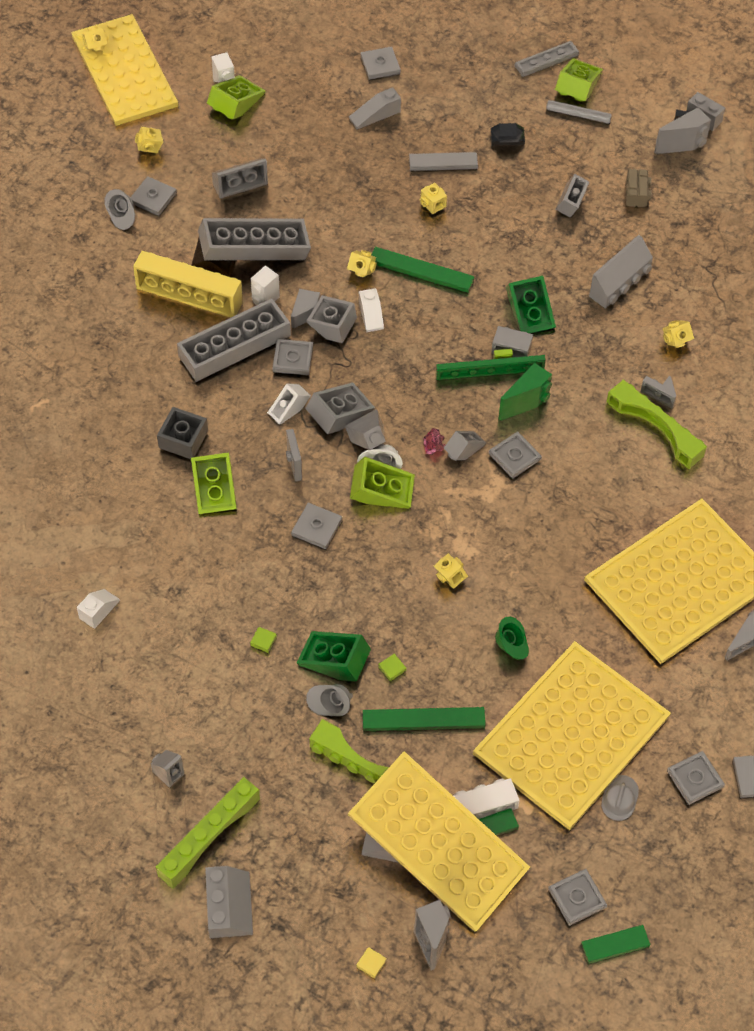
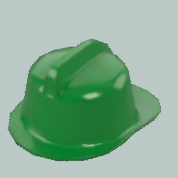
M514 617L503 618L495 634L497 645L511 657L518 660L525 659L529 654V647L523 625Z

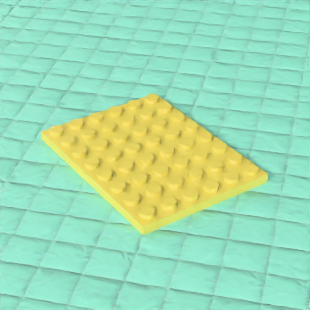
M700 499L586 575L584 581L654 658L662 664L754 600V551L703 499Z
M574 641L473 750V755L503 779L511 778L517 790L570 831L670 717L671 712Z

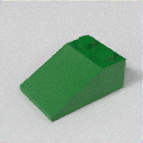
M544 276L512 282L506 286L509 303L519 331L531 334L556 328Z
M534 363L501 397L498 419L500 421L535 409L543 402H547L551 395L549 392L552 386V374Z
M311 631L297 664L338 680L357 681L371 648L360 634Z

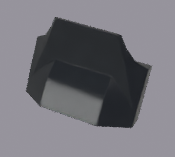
M499 123L490 130L491 145H525L524 127L517 123Z

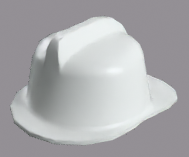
M387 444L379 445L375 449L366 450L357 459L358 463L363 457H368L401 469L403 465L398 451Z

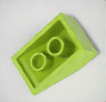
M572 58L561 70L555 90L559 91L561 95H570L577 101H586L590 97L603 69Z
M239 75L213 85L207 104L212 106L214 110L225 114L227 118L236 119L243 116L265 94L266 90Z
M221 453L191 458L199 515L237 509L230 454Z
M363 457L354 466L350 499L369 505L409 509L411 508L415 474L368 457Z

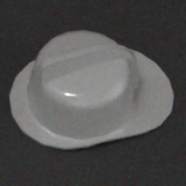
M120 189L109 191L105 197V207L112 222L119 229H129L135 221L132 199Z
M340 684L317 685L309 689L306 701L309 708L318 715L343 716L350 709L353 693H350L345 686Z
M618 775L607 787L602 798V809L608 818L622 821L632 815L639 793L637 783L626 775Z

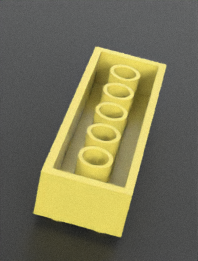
M141 251L133 265L136 289L230 318L238 314L243 304L242 284L236 278L227 277L217 272L214 273L201 267L191 266L184 262L181 263L168 257L158 256L145 251Z

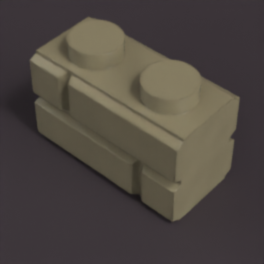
M629 169L627 171V206L646 207L648 200H651L652 190H648V187H651L652 178L648 177V170Z

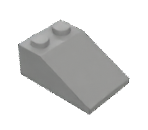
M696 108L659 128L654 152L656 154L691 151L704 146L707 142L711 119L699 108Z
M352 382L313 393L305 409L327 434L344 429L345 425L370 413L375 407Z

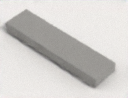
M572 41L517 61L514 67L524 77L579 55V50Z
M477 152L409 154L410 171L478 169Z

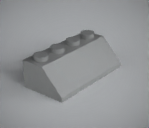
M638 235L593 274L589 297L604 308L614 304L621 294H625L629 290L631 285L637 284L644 274H648L651 271L653 257L642 236Z

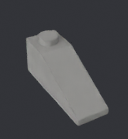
M393 87L382 91L351 114L349 119L356 129H360L400 113L401 97Z
M754 610L748 614V618L729 646L725 655L726 660L754 646Z

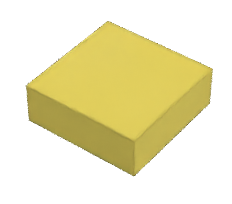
M368 947L356 967L375 979L386 963L387 958Z

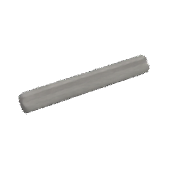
M548 100L546 109L604 123H610L612 117L610 113Z

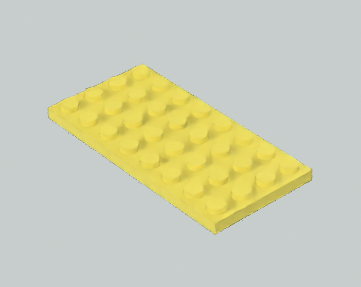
M133 14L94 25L98 29L103 28V31L106 30L109 39L107 44L103 45L104 49L95 51L94 48L86 50L81 35L89 32L88 28L91 27L71 32L72 38L116 126L178 107V101Z
M405 751L347 814L474 932L481 927L530 868L526 862Z

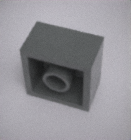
M172 407L157 434L158 447L189 459L195 457L208 433L207 418Z

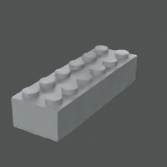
M203 218L198 229L204 260H305L311 249L304 219Z
M271 298L177 343L178 356L197 382L277 343V339L290 337V322Z

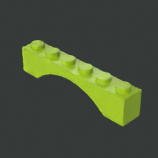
M623 379L608 392L607 403L621 414L640 417L658 427L670 441L675 458L688 469L692 468L704 457L707 448L704 442L697 439L687 428L682 427L673 417H670L659 406L652 403L646 395L637 391L632 384L627 383Z
M323 719L309 738L310 747L315 753L328 756L336 764H343L349 771L365 776L366 780L371 783L377 782L389 768L372 763L358 755L349 746L340 728Z
M243 777L156 866L158 877L174 889L188 875L193 865L212 841L231 823L247 814L260 800L259 789Z

